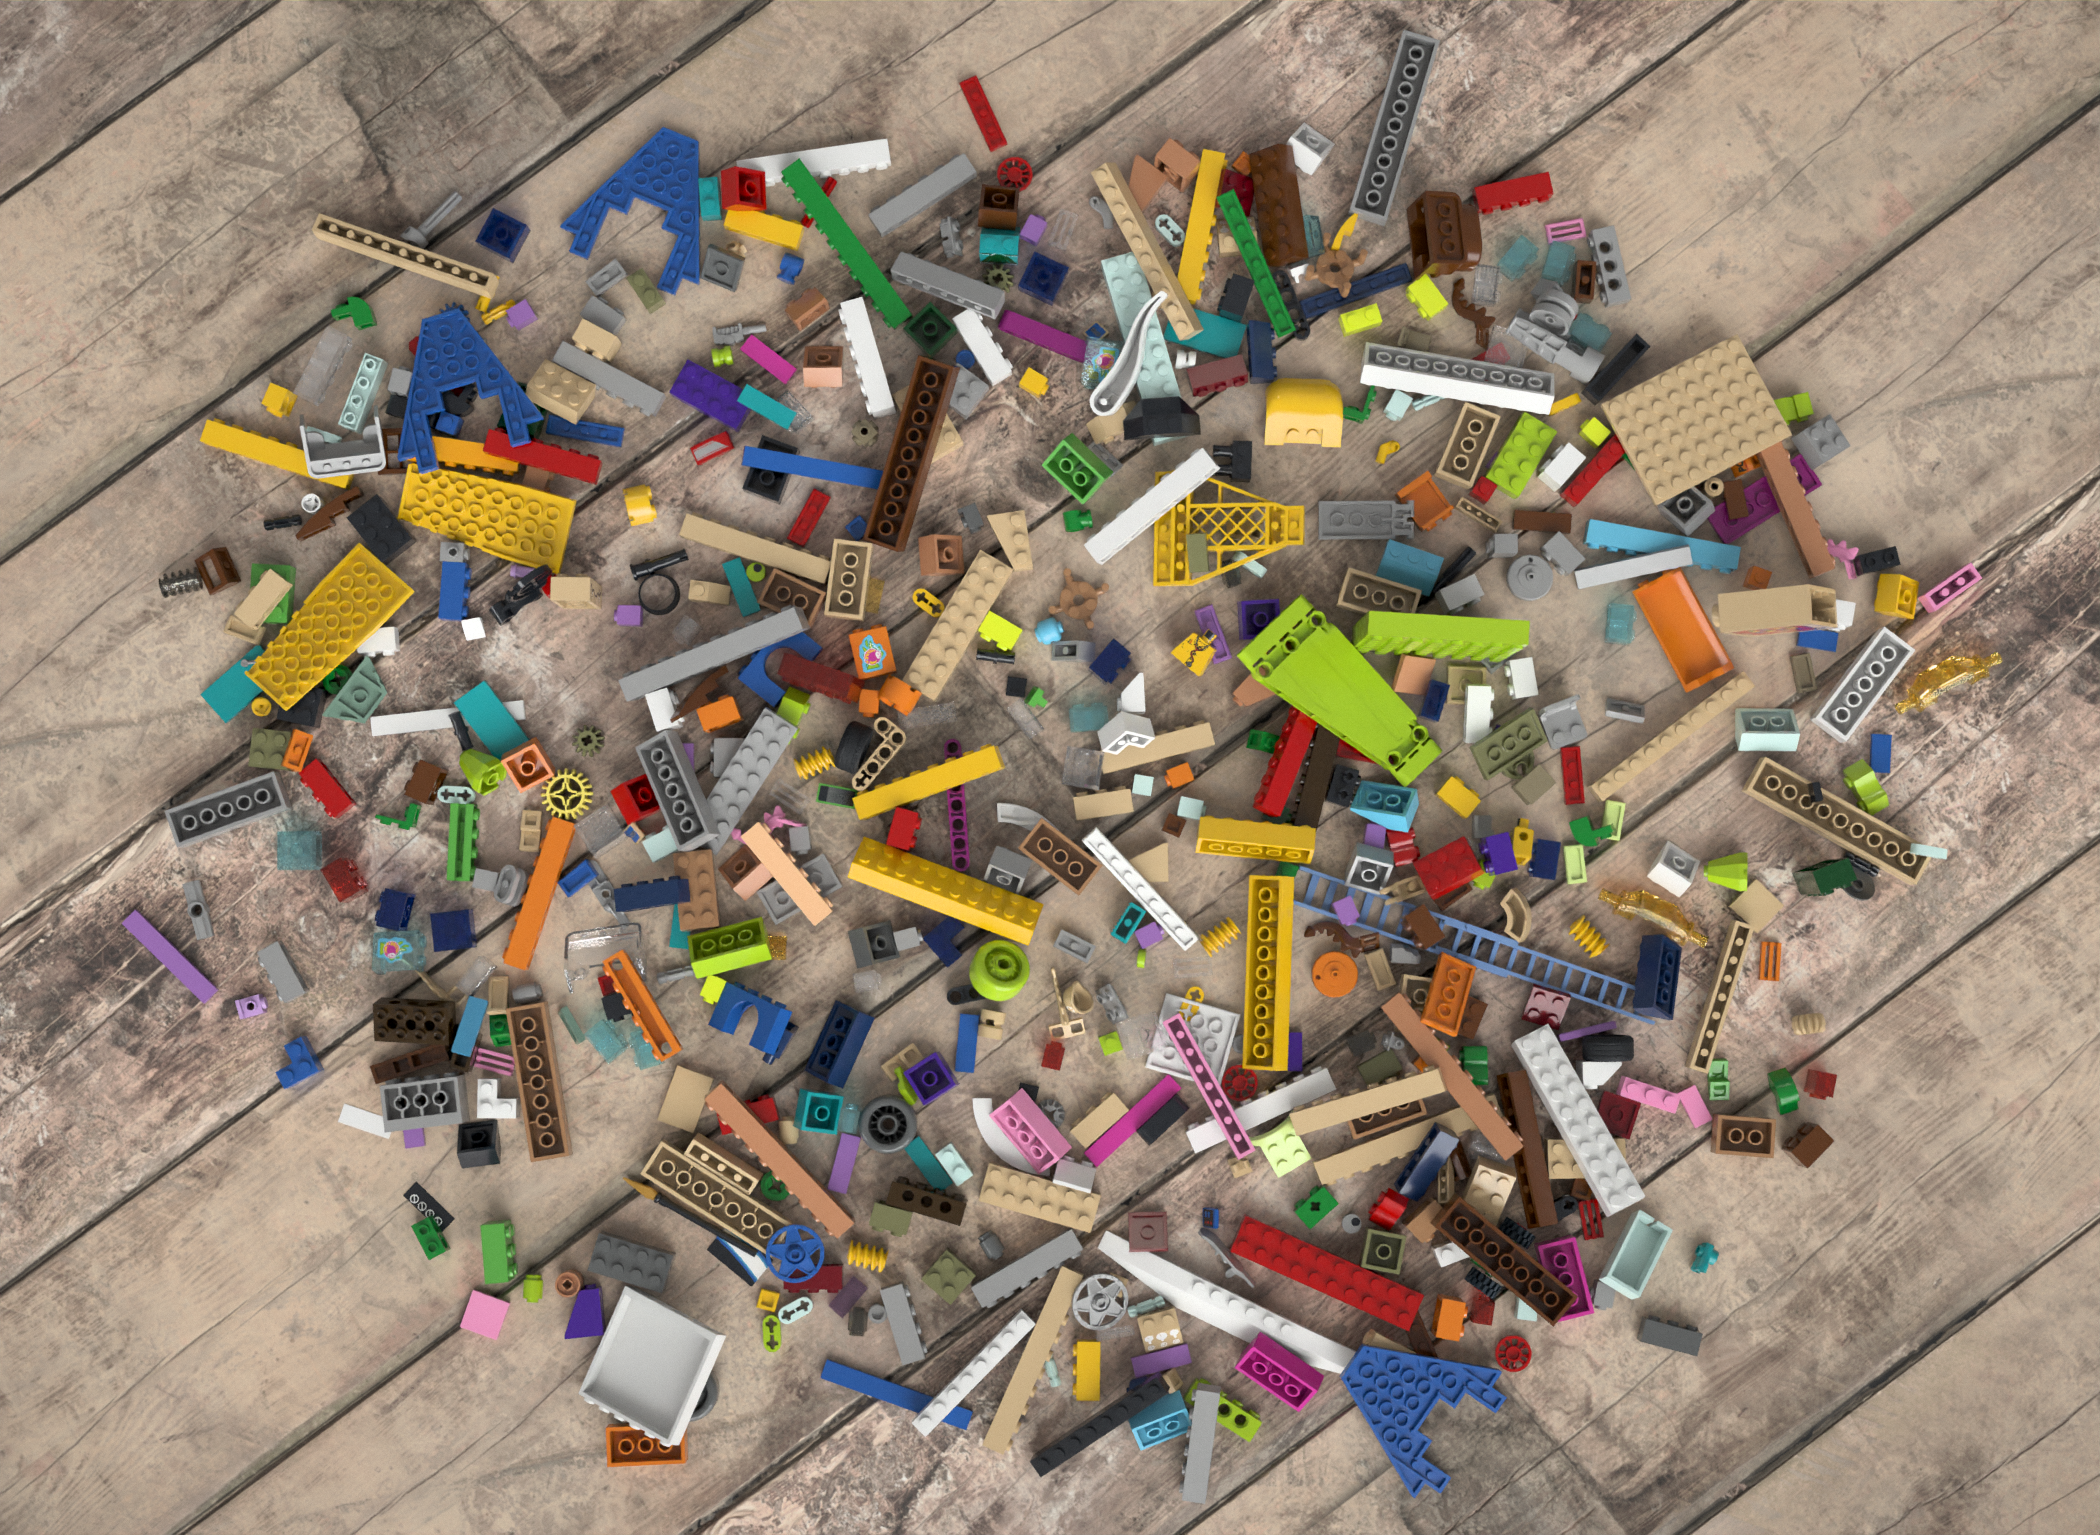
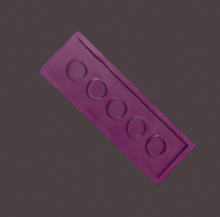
M1801 454L1790 460L1791 465L1797 470L1799 484H1802L1805 489L1804 496L1822 486L1819 478L1810 469ZM1766 476L1744 489L1748 517L1728 520L1724 501L1716 506L1715 511L1707 518L1723 544L1733 542L1780 512Z

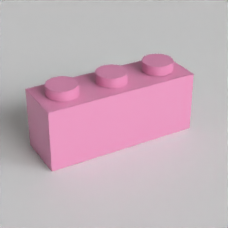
M1968 563L1923 593L1918 599L1928 613L1934 612L1978 582L1982 577L1973 564Z
M1621 1076L1616 1091L1617 1095L1674 1114L1681 1098L1679 1094Z

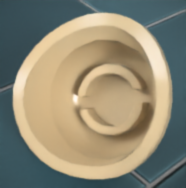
M1079 981L1073 982L1063 993V1003L1072 1013L1086 1014L1094 1007L1092 995Z

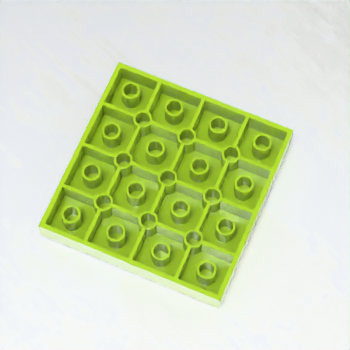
M1368 611L1352 627L1351 644L1360 654H1367L1369 651H1375L1376 655H1386L1388 652H1394V656L1412 653L1418 656H1427L1428 654L1432 655V658L1437 659L1451 656V659L1463 660L1465 657H1470L1471 661H1482V659L1489 658L1490 662H1501L1529 645L1530 621Z

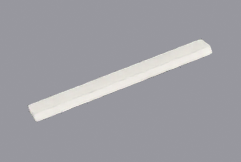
M524 700L502 702L516 721L526 720ZM456 707L370 717L372 736L454 728L448 715L459 711V709ZM460 713L465 726H470L462 713Z
M1097 827L1082 839L1084 844L1184 951L1199 940V936Z

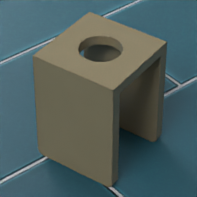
M1538 764L1532 768L1529 774H1525L1522 779L1517 781L1512 786V789L1526 805L1536 802L1556 782Z

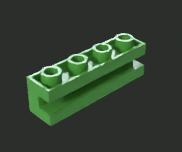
M450 804L447 880L473 881L477 868L474 866V860L478 857V847H475V841L479 837V828H476V822L480 818V809H477L475 804Z

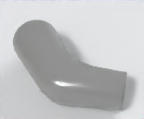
M1092 196L1089 200V205L1101 214L1104 229H1112L1113 214L1108 204L1100 197Z

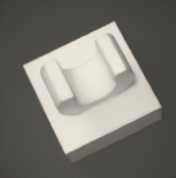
M1301 260L1287 265L1286 268L1294 281L1299 283L1298 276L1300 274L1305 276L1309 264L1305 260Z

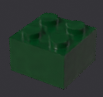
M931 302L903 328L904 333L930 358H933L958 333L957 328Z

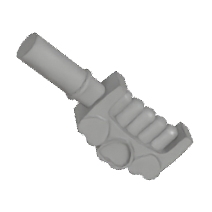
M741 323L730 328L716 329V327H713L714 343L717 346H723L724 344L725 346H734L735 343L744 341V335L766 332L767 328L766 324L742 327Z

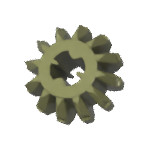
M994 264L993 271L987 268L986 272L988 274L982 275V278L986 280L984 283L992 287H999L1002 291L1004 290L1006 293H1009V287L1014 286V283L1010 281L1014 279V275H1008L1010 269L1007 268L1003 271L1004 265L1002 264L999 269ZM1000 277L1001 281H999V283L996 284L995 280H997V278Z
M583 725L584 732L577 728L576 731L579 733V736H572L574 739H577L576 742L572 743V746H578L575 751L577 753L582 751L583 757H586L587 753H589L590 757H594L593 750L600 754L601 752L597 747L605 746L603 743H599L605 739L604 736H599L602 731L600 729L595 731L594 725H591L590 729H588L587 725ZM591 736L590 739L593 740L592 744L588 743V745L586 746L587 743L584 742L585 738L589 739V737Z

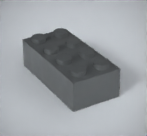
M601 1231L598 1234L587 1271L662 1293L666 1288L676 1253Z

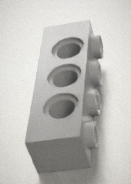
M1614 225L1591 230L1587 237V244L1589 248H1592L1593 255H1591V261H1597L1595 278L1597 284H1600L1601 302L1605 304V308L1628 303L1631 300ZM1599 245H1605L1608 252H1602ZM1604 263H1609L1612 266V270L1607 271L1604 268ZM1608 282H1614L1616 289L1609 288Z

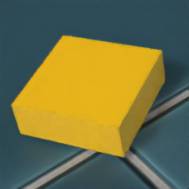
M761 1288L756 1307L775 1312L780 1292Z

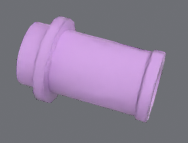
M518 564L511 565L510 576L514 577V579H517V577L523 578L535 568L518 566Z

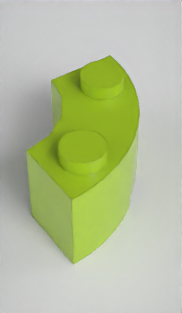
M789 686L783 696L777 714L798 727L804 713L807 714L810 709L811 703L808 702L811 695ZM800 728L797 729L792 739H796L798 737Z
M1863 759L1843 770L1845 776L1843 782L1852 791L1858 801L1856 804L1860 810L1872 816L1889 806L1887 793L1879 784L1873 769Z

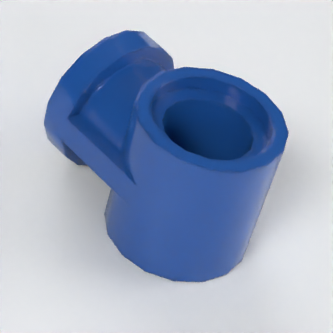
M786 252L780 264L781 273L777 275V279L794 285L795 276L798 277L801 273L804 259Z

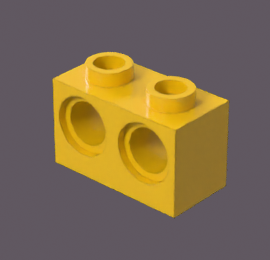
M270 382L261 404L267 407L266 411L277 417L282 418L283 415L289 417L298 396L288 389Z

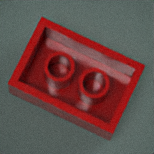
M1465 836L1413 862L1429 896L1433 900L1485 874Z

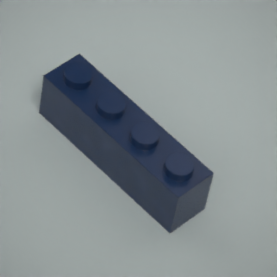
M670 876L667 881H664V878L653 879V883L639 881L636 886H633V883L621 884V888L614 889L616 912H631L691 902L688 879H681L680 876Z
M1437 1122L1433 1124L1395 1181L1394 1185L1398 1193L1416 1202L1425 1195L1428 1186L1435 1180L1438 1171L1445 1165L1448 1156L1458 1145L1459 1138L1453 1130Z

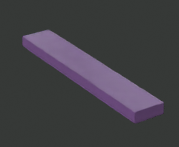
M134 910L122 922L201 1002L206 1003L219 990L138 910Z

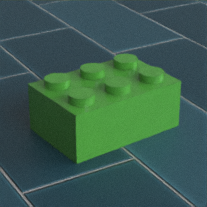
M1073 433L1064 438L1042 464L1082 504L1091 499L1113 474V471Z
M252 563L250 589L260 582V576L269 569L276 571L293 584L263 622V624L288 625L293 619L291 616L293 615L296 568L290 565Z
M511 1219L488 1221L480 1225L485 1284L509 1282L518 1274V1265L514 1263L516 1244L512 1240V1236L515 1235L514 1224H511Z

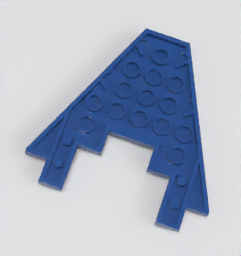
M1366 1344L1360 1345L1340 1374L1341 1380L1413 1498H1416L1425 1484L1441 1493L1451 1479L1448 1474L1422 1457L1432 1440L1418 1431V1429L1438 1400H1443L1455 1409L1465 1393H1467L1488 1409L1497 1413L1507 1398L1492 1387L1502 1373L1497 1368Z

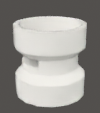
M1177 350L1175 369L1195 367L1197 352L1190 351L1187 353L1184 350Z
M307 494L303 497L301 505L305 511L315 515L325 506V502L315 494Z

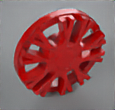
M1007 158L998 167L997 179L1000 186H1005L1004 183L1009 180L1010 182L1006 187H1010L1014 183L1016 188H1019L1017 183L1020 182L1022 186L1020 188L1021 192L1026 190L1032 181L1031 166L1022 158ZM1011 161L1013 167L1008 168L1006 163ZM1015 161H1019L1018 167H1015ZM1023 163L1027 166L1025 170L1020 169ZM1004 168L1008 170V172H1004L1001 169ZM1027 172H1029V174H1030V175H1022V173H1027ZM1000 175H1006L1007 178L1001 180ZM1026 178L1028 182L1024 184L1021 179Z
M1234 1065L1228 1068L1223 1075L1222 1089L1224 1093L1235 1101L1251 1098L1258 1087L1256 1074L1252 1069H1244V1073L1239 1075L1238 1068H1242V1065ZM1233 1069L1235 1070V1072H1236V1074H1237V1076H1235V1077H1234V1075H1233V1073H1232V1071H1231V1070H1233ZM1249 1071L1251 1074L1245 1078L1244 1075ZM1227 1074L1233 1077L1231 1081L1225 1080ZM1254 1077L1255 1084H1249L1247 1080ZM1225 1083H1232V1086L1225 1087ZM1247 1085L1253 1087V1090L1247 1089ZM1230 1088L1235 1089L1232 1096L1227 1092ZM1237 1090L1240 1091L1239 1098H1236ZM1242 1090H1247L1249 1095L1243 1097Z
M1509 1335L1499 1340L1495 1348V1358L1504 1370L1518 1372L1526 1368L1530 1363L1532 1352L1530 1345L1525 1339L1517 1335ZM1512 1339H1518L1517 1344L1513 1345ZM1506 1340L1509 1341L1510 1346H1507V1345H1506V1343H1505ZM1523 1342L1524 1344L1518 1348L1519 1344ZM1501 1345L1506 1347L1504 1351L1499 1350ZM1527 1348L1528 1354H1522L1521 1350ZM1505 1353V1356H1498V1354ZM1521 1356H1523V1357L1527 1358V1360L1524 1361V1360H1522V1359H1520V1358H1521ZM1503 1359H1508L1505 1366L1500 1362ZM1518 1360L1523 1364L1519 1368L1515 1364ZM1510 1361L1513 1362L1512 1368H1509Z

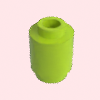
M527 1274L526 1279H524L523 1298L527 1299L526 1302L538 1303V1299L543 1297L542 1275Z

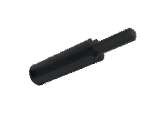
M1468 546L1442 574L1443 578L1432 589L1434 594L1447 581L1451 582L1476 555V552Z

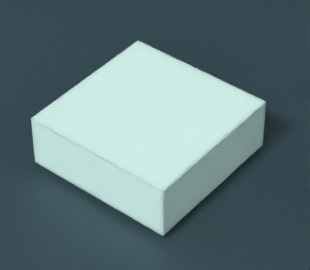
M1135 774L1132 793L1151 796L1154 777Z

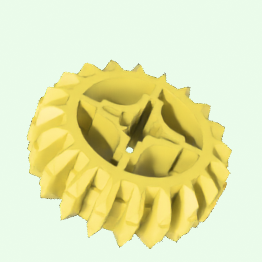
M565 768L564 774L561 770H557V777L554 774L551 777L552 781L549 779L545 780L549 785L548 787L542 786V789L547 790V793H541V797H547L546 800L542 801V804L549 803L546 811L553 809L551 812L552 816L558 813V818L562 819L565 814V819L570 820V814H572L574 819H577L576 812L584 815L582 808L589 810V806L585 804L586 802H593V800L587 798L588 795L592 796L594 793L587 791V789L592 788V785H585L589 780L587 777L581 780L583 773L580 772L576 776L577 772L575 769L569 774V769ZM564 779L561 790L553 792L555 785ZM570 779H574L580 785L582 791H574ZM567 789L568 792L574 793L575 795H571V797L567 799V797L558 794H563L564 792H566L565 790ZM582 797L579 804L571 809L570 806H572L573 799ZM553 798L562 799L564 810L556 806Z

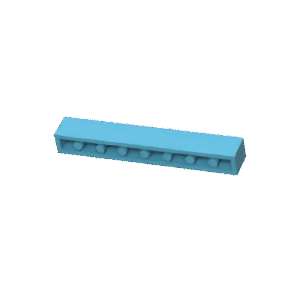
M1589 519L1586 522L1583 544L1588 545L1587 547L1590 549L1602 547L1607 548L1606 551L1612 553L1624 551L1625 555L1637 556V554L1642 555L1689 544L1694 565H1699L1700 569L1703 570L1719 569L1720 573L1731 574V572L1737 570L1741 550L1739 546Z

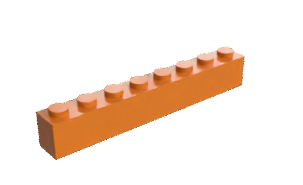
M552 817V820H548L546 838H542L539 846L542 849L540 856H536L533 867H535L533 875L530 874L527 885H529L527 893L524 892L521 899L522 909L517 912L515 922H517L515 930H511L508 938L510 940L509 947H506L503 952L504 964L522 970H529L578 824L557 817Z

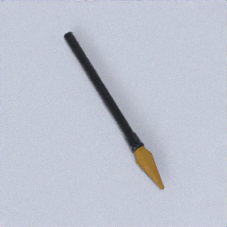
M623 1177V1180L645 1198L654 1200V1203L669 1208L753 1257L756 1256L758 1250L672 1202L666 1196H662V1193H657L652 1187Z

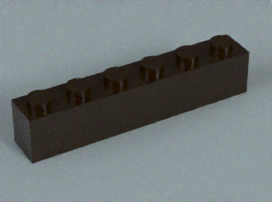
M1317 723L1315 728V737H1312L1309 743V748L1312 750L1310 756L1307 755L1304 766L1307 767L1306 774H1302L1299 785H1302L1301 793L1297 792L1295 804H1298L1297 810L1292 812L1290 819L1293 826L1308 825L1311 828H1316V831L1340 739L1319 723Z

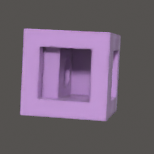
M263 994L235 1001L240 1019L267 1013L268 1002L266 997H263ZM250 1003L254 1004L253 1010L250 1009Z

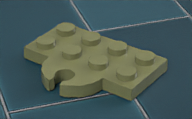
M1529 707L1469 748L1484 780L1488 781L1500 772L1511 779H1522V776L1517 772L1518 765L1522 763V771L1525 774H1529L1534 766L1535 757L1533 750L1548 740L1534 709Z

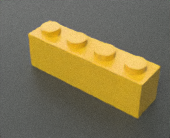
M728 210L724 222L726 230L797 252L804 234V227L801 225V222L792 219L789 222L783 220V217L777 214H772V216L766 215L763 210Z

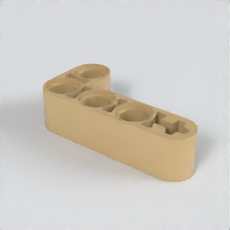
M880 717L874 722V729L885 740L852 779V786L858 791L867 790L907 741L905 733L885 717ZM881 721H886L888 723L887 730H878V724ZM900 733L903 735L901 743L893 742L894 734ZM883 748L890 749L891 754L888 758L881 757L880 752ZM877 763V772L870 773L868 771L869 764ZM863 771L872 777L870 780L868 777L864 780V787H857V779L862 780L865 776L862 774Z

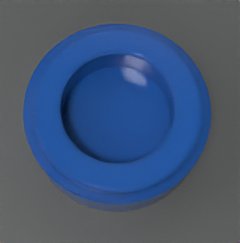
M961 350L956 355V363H959L966 369H970L975 363V357L971 351Z

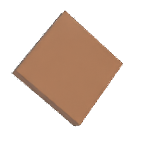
M1402 654L1391 686L1393 691L1425 696L1436 659Z

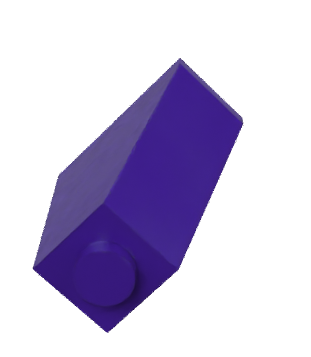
M596 1283L584 1285L585 1288L579 1290L564 1335L565 1339L604 1335L606 1324L602 1286L596 1287Z

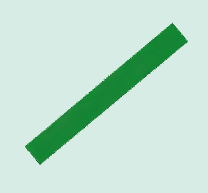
M1234 189L1217 196L1216 199L1251 278L1255 280V287L1278 338L1295 331L1294 324Z

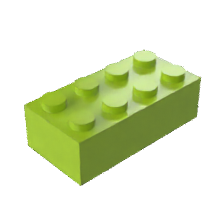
M1526 412L1520 414L1483 477L1496 484V489L1512 499L1518 498L1557 431Z
M762 917L687 936L690 961L697 979L772 959L768 932Z

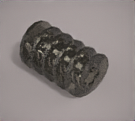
M197 567L193 568V573L187 568L185 575L182 570L178 571V576L171 572V578L164 573L163 579L159 578L158 582L164 598H168L170 595L176 596L177 593L183 595L184 592L191 593L192 589L195 592L199 591L200 588L203 589L202 577Z

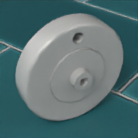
M1523 555L1509 566L1506 574L1507 586L1511 593L1521 600L1534 601L1540 599L1547 594L1552 586V569L1548 562L1540 556Z

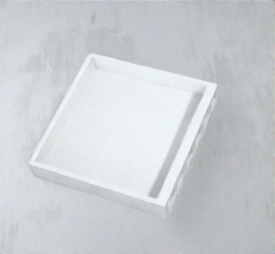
M625 1286L578 1394L583 1396L584 1401L587 1403L597 1404L600 1410L615 1414L614 1418L629 1422L630 1427L645 1431L644 1434L646 1436L658 1438L660 1444L667 1447L679 1445L726 1335L636 1287Z

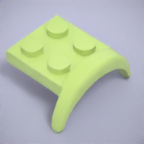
M1290 1115L1274 1129L1259 1136L1249 1137L1253 1146L1261 1147L1278 1178L1312 1159L1300 1137L1296 1136Z

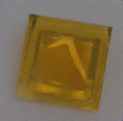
M768 936L771 960H786L787 936Z

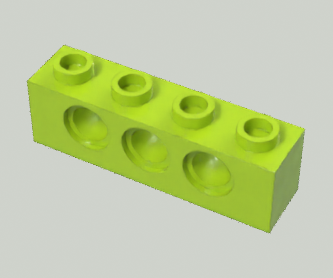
M1195 1377L1183 1396L1184 1400L1192 1406L1195 1405V1401H1191L1193 1389H1197L1198 1383L1211 1385L1210 1382L1202 1377L1200 1380ZM1221 1390L1219 1406L1227 1404L1229 1409L1225 1413L1218 1410L1217 1422L1250 1442L1262 1424L1261 1419H1259L1260 1415L1252 1409L1250 1411L1244 1409V1404L1240 1401L1228 1399L1226 1397L1228 1394ZM1238 1414H1242L1245 1416V1420L1242 1423L1235 1422V1417Z

